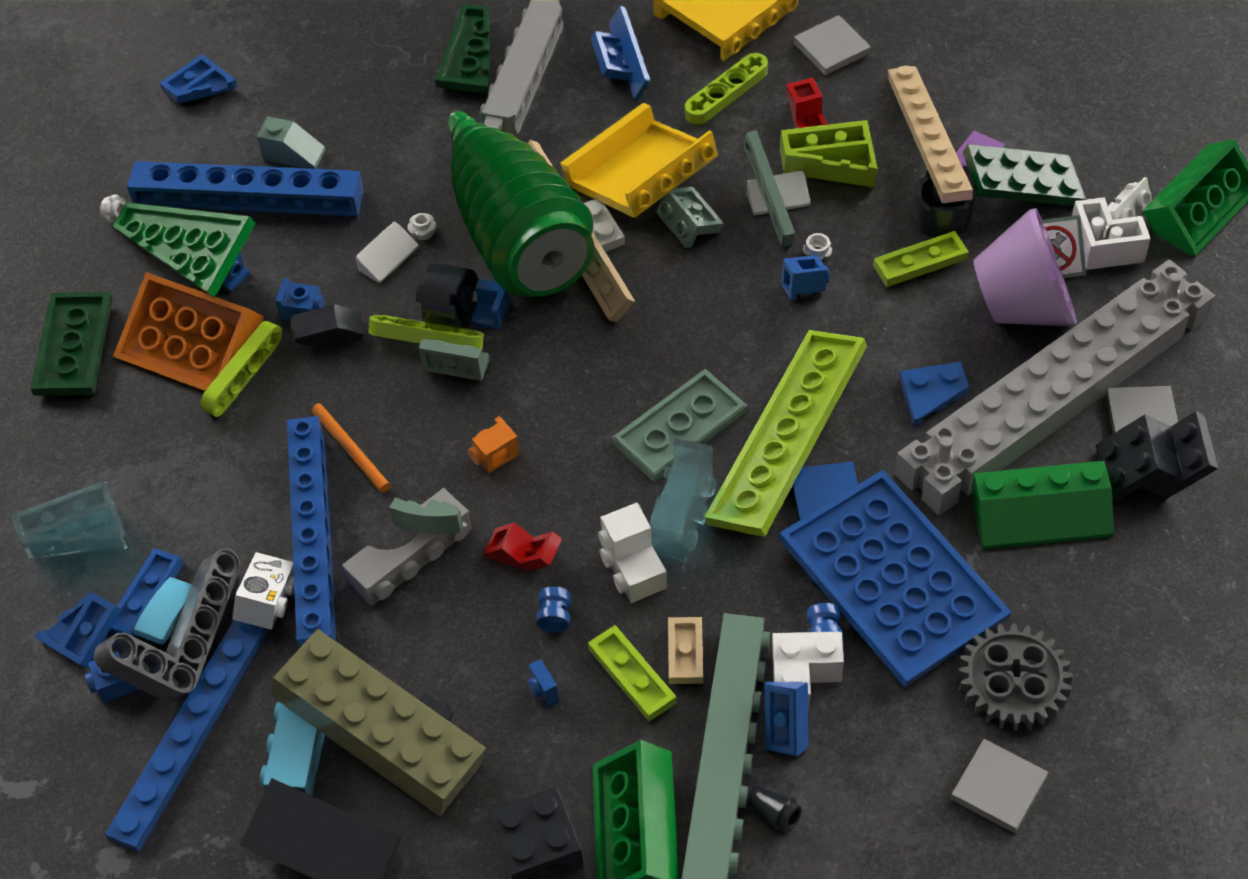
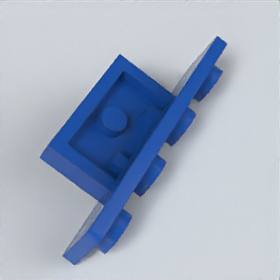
M619 6L609 24L612 34L595 31L591 41L603 77L628 81L633 99L639 100L644 91L649 87L650 76L647 73L626 8Z

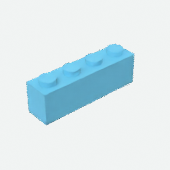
M277 702L274 709L275 732L270 733L268 737L267 753L269 754L268 764L262 766L260 785L264 786L266 790L271 778L312 796L325 734L282 703Z

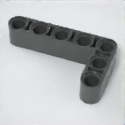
M227 548L220 549L201 562L166 653L129 634L117 633L99 644L95 649L94 660L97 666L103 671L168 702L175 701L194 690L240 570V559L237 554ZM217 564L220 565V567L222 568V571L219 570V568L217 567ZM206 591L211 595L212 600L208 598ZM195 619L200 623L201 629L196 625ZM112 647L117 649L120 658L114 655V653L112 652ZM184 648L188 650L190 658L184 653ZM142 662L147 664L149 673L144 670ZM172 677L177 680L179 688L174 685Z

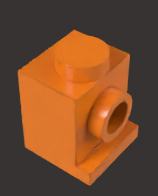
M500 416L494 419V426L480 431L472 438L473 447L468 449V454L477 466L481 464L488 473L520 455L517 435Z

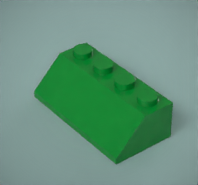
M1231 139L1208 144L1142 210L1156 236L1187 254L1196 256L1248 202V162L1236 140Z
M1104 461L974 473L970 497L982 550L1107 538L1114 535L1112 487Z
M639 740L593 764L596 879H679L672 752Z

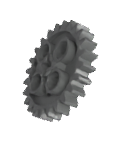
M1012 623L1010 631L1007 632L1001 624H998L996 634L986 628L983 638L975 635L972 645L966 644L964 655L960 657L959 661L961 668L958 670L957 679L962 680L959 687L960 692H967L965 703L976 702L975 714L982 711L987 712L985 722L988 723L996 717L999 719V728H1003L1006 721L1012 723L1014 731H1017L1020 722H1024L1026 727L1031 730L1034 719L1042 726L1046 724L1047 715L1055 719L1058 708L1064 709L1067 701L1066 697L1070 695L1072 688L1070 684L1073 674L1068 672L1071 664L1070 661L1062 660L1065 651L1063 649L1053 651L1054 639L1047 642L1042 641L1043 631L1038 632L1035 636L1030 635V626L1028 625L1023 632H1018L1015 623ZM990 658H999L1003 662L997 663ZM1031 659L1038 664H1029L1025 660ZM998 688L1003 690L1005 693H995L991 689ZM1026 690H1034L1040 695H1031Z

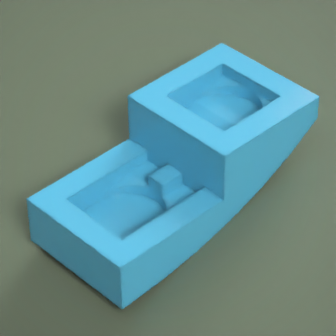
M169 577L144 609L134 627V634L163 645L173 635L192 584Z

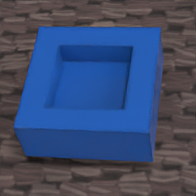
M540 659L530 664L531 679L527 680L533 696L536 699L541 697L547 708L559 702L557 685L542 660Z

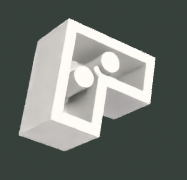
M1105 197L1075 201L1072 216L1080 215L1086 270L1145 262L1151 238L1142 216L1112 220Z
M638 503L602 516V531L598 532L599 540L603 549H600V555L606 568L612 567L615 573L613 579L619 593L625 592L630 603H633L667 589L666 570L652 546L651 527Z
M842 632L772 633L773 682L800 681L808 683L809 713L810 683L842 682L844 666Z

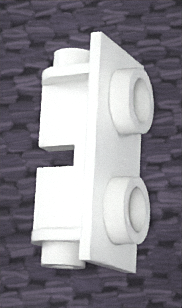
M1144 177L1139 183L1127 184L1125 189L1115 198L1116 203L1111 202L1108 209L1112 220L1137 217L1152 201L1147 177Z

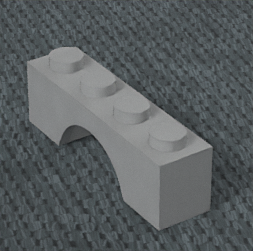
M445 488L441 489L421 504V506L425 509L430 499L441 503L449 502L456 506L461 512L464 527L461 533L426 534L418 532L415 538L406 545L390 550L377 549L367 545L342 564L347 583L371 607L379 600L389 597L397 586L405 580L412 579L419 569L428 562L438 559L446 548L454 542L465 538L472 529L469 511Z

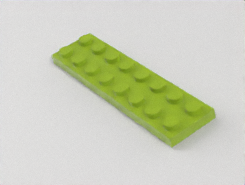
M813 330L807 332L704 516L707 525L762 537L766 536L867 348L865 338Z

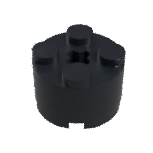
M928 171L921 179L919 177L915 184L912 214L922 233L926 235H944L955 231L957 234H961L966 230V226L971 220L975 196L973 181L968 176L967 178L973 189L972 199L942 203Z
M430 263L423 285H419L416 290V302L421 303L423 321L455 328L469 326L478 303L473 301L474 291H476L475 287L478 282L475 270Z

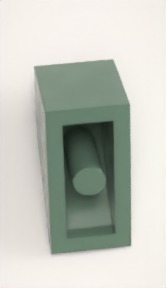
M267 116L257 135L261 155L265 161L306 169H316L325 152V146L294 121Z

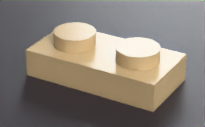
M702 617L668 618L669 684H703Z

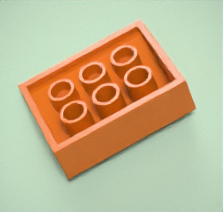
M146 272L113 357L206 391L262 323L264 316L240 305L217 297L213 298L209 294Z

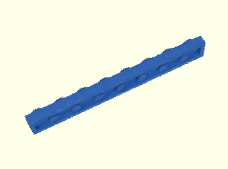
M237 620L232 622L200 675L194 690L188 695L105 833L109 841L140 852L270 629Z

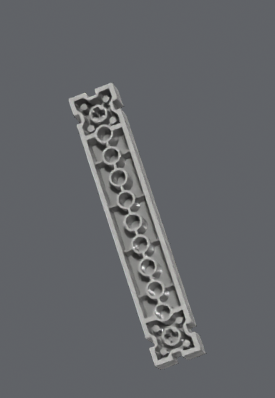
M1169 259L1152 271L1150 280L1145 278L1139 280L927 431L925 443H920L916 439L897 453L895 475L912 491L919 487L922 490L921 500L940 516L958 503L961 490L967 495L970 494L974 473L1003 470L1104 396L1107 388H1115L1182 339L1186 327L1192 331L1209 318L1216 295L1198 281L1195 283L1186 281L1188 273Z

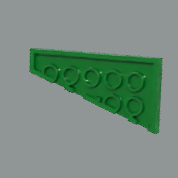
M126 202L113 227L215 298L256 223L249 216Z

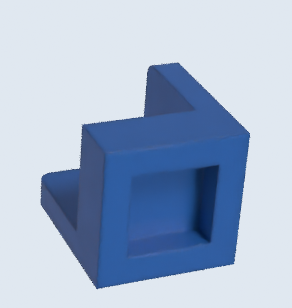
M478 279L475 287L478 303L471 319L472 325L500 330L510 305L509 293L503 290L495 281Z

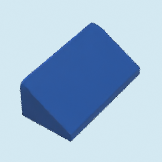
M800 681L766 682L764 684L766 750L798 756L809 745L808 683Z

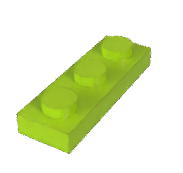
M953 231L874 258L873 266L885 286L889 287L967 260L969 251L957 233Z
M616 625L588 642V650L649 722L677 703L676 695Z

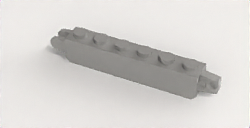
M531 0L528 8L523 10L520 27L515 28L513 43L511 46H507L505 61L503 65L498 67L495 84H491L489 87L488 100L480 108L479 118L487 127H495L502 132H508L514 136L518 135L563 29L560 0Z

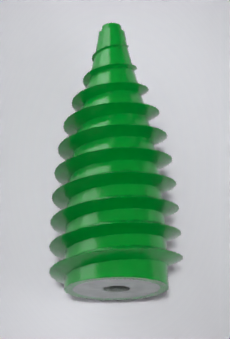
M453 112L449 116L448 127L453 143L450 165L455 199L461 211L463 221L468 227L469 234L476 243L477 250L484 258L486 266L493 274L497 284L508 293L520 297L546 296L557 293L573 284L586 271L594 253V241L592 238L593 217L591 211L582 203L578 194L570 188L568 182L560 176L557 170L548 164L541 154L535 152L529 144L520 141L513 134L477 123L474 118L465 112Z

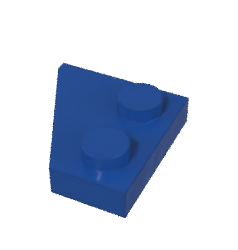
M201 54L161 81L160 87L165 94L178 104L233 90L237 88L235 78Z
M961 362L900 371L899 375L913 426L923 423V418L934 411L938 413L945 409L950 402L957 401L968 394L969 385Z
M90 592L79 600L74 608L68 609L58 616L60 620L47 631L42 629L38 631L35 638L77 664L88 668V662H91L94 658L95 649L104 641L122 609L101 596Z

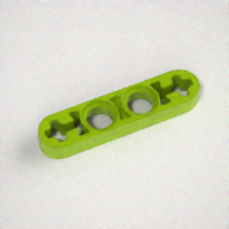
M752 53L745 56L688 99L685 103L686 120L696 125L707 122L766 77L768 72L767 58L760 53ZM735 78L743 80L740 84H733L729 81ZM713 93H721L724 95V97L720 99H714L710 97V95Z
M373 315L369 318L368 333L374 336L421 343L422 339L441 340L446 343L463 346L470 345L483 349L484 333L480 331L386 315Z
M264 321L256 328L202 395L200 402L202 411L215 417L221 416L279 345L282 338V328L280 326Z

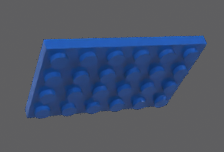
M881 470L779 534L780 542L831 602L840 608L842 615L904 687H907L963 650L966 644H972L975 635L984 636L986 628L993 630L998 627V624L1004 623L1011 616L1012 612L884 470Z

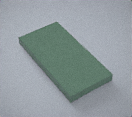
M704 369L612 437V444L655 482L748 411V405L709 371Z

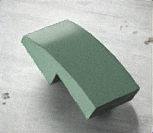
M395 497L389 507L393 525L406 530L426 534L461 533L464 528L460 510L449 502L441 503L430 499L424 509L414 501L406 502Z

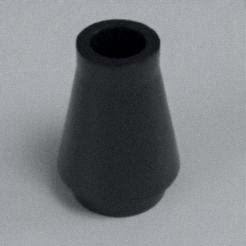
M759 785L753 787L748 794L747 804L759 812L776 830L780 831L783 829L789 832L798 823L802 814V807L797 804L796 799L766 790Z

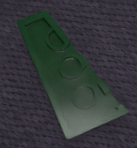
M470 4L462 5L435 78L436 88L488 94L490 87L489 7Z

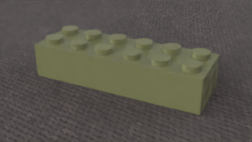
M319 629L310 636L273 677V698L439 817L482 765L486 750L485 746Z

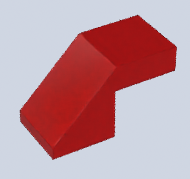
M814 78L786 84L795 128L828 125L822 114L823 96Z
M514 522L495 528L483 555L492 560L532 571L550 566L562 538L554 532L532 537Z

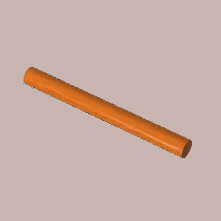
M321 403L315 404L311 412L315 416H319L322 425L381 493L386 492L391 486L390 483Z

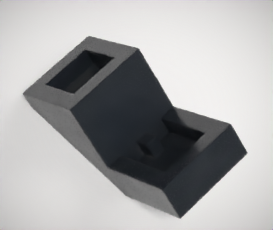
M335 304L292 315L290 318L293 342L321 349L331 335L357 342L364 336L360 311Z

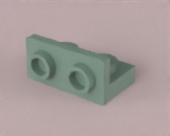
M693 187L674 188L662 197L656 210L658 216L685 248L692 247L697 235L720 233L724 225L722 220Z
M422 339L419 346L423 371L482 381L490 359L488 353L482 352V349L470 345L463 346L446 343L441 340Z

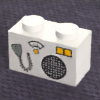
M256 552L235 595L233 620L272 630L277 617L283 618L288 602L286 596H292L295 591L294 576H292L293 562Z

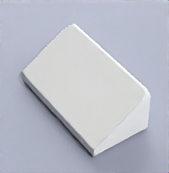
M803 171L774 175L786 210L810 206L811 202ZM749 180L747 182V197L753 215L769 213L757 180Z
M393 222L356 256L358 271L381 284L419 248V244L399 224Z

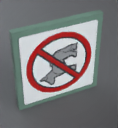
M1080 215L1042 220L1063 277L1086 275Z

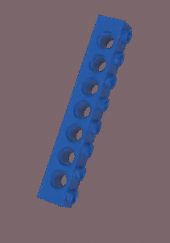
M135 161L127 184L132 203L188 209L342 216L359 215L364 192L360 171Z
M319 416L287 420L296 635L299 648L317 629L336 641L325 437Z

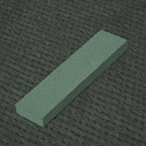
M757 130L747 132L744 148L780 245L782 247L793 245L795 231Z

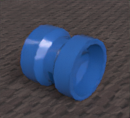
M546 587L540 590L538 605L541 609L538 611L536 624L540 629L547 632H563L569 628L570 614L567 610L571 607L572 594L568 590L561 587Z
M819 603L808 608L807 623L811 626L809 632H842V629L838 626L841 621V613L837 605Z

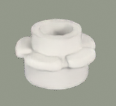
M119 195L104 198L100 205L101 215L109 222L115 223L126 204L125 199L120 198Z
M419 213L410 218V223L407 227L414 238L426 240L433 236L436 229V222L433 216Z
M814 233L807 238L806 245L803 246V252L806 256L818 255L820 260L827 258L832 253L830 240L824 234Z

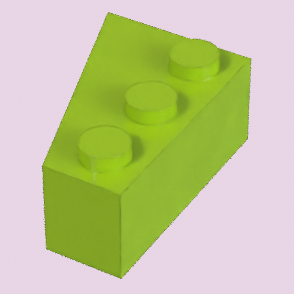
M867 120L781 130L779 150L784 174L803 171L805 177L875 187L878 168Z

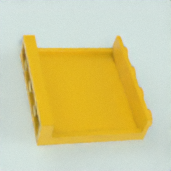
M653 0V12L660 19L671 13L719 45L721 60L725 61L731 55L736 54L748 42L756 39L768 27L775 25L788 12H792L798 6L799 0Z
M642 103L560 162L565 180L571 188L635 218L716 158L718 152L712 131H708L697 139L655 121L651 106Z

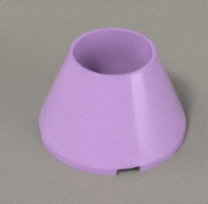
M1037 208L1026 212L973 260L976 275L995 323L1071 327L1077 325L1076 315L1062 271H1060L1054 255L1055 251Z

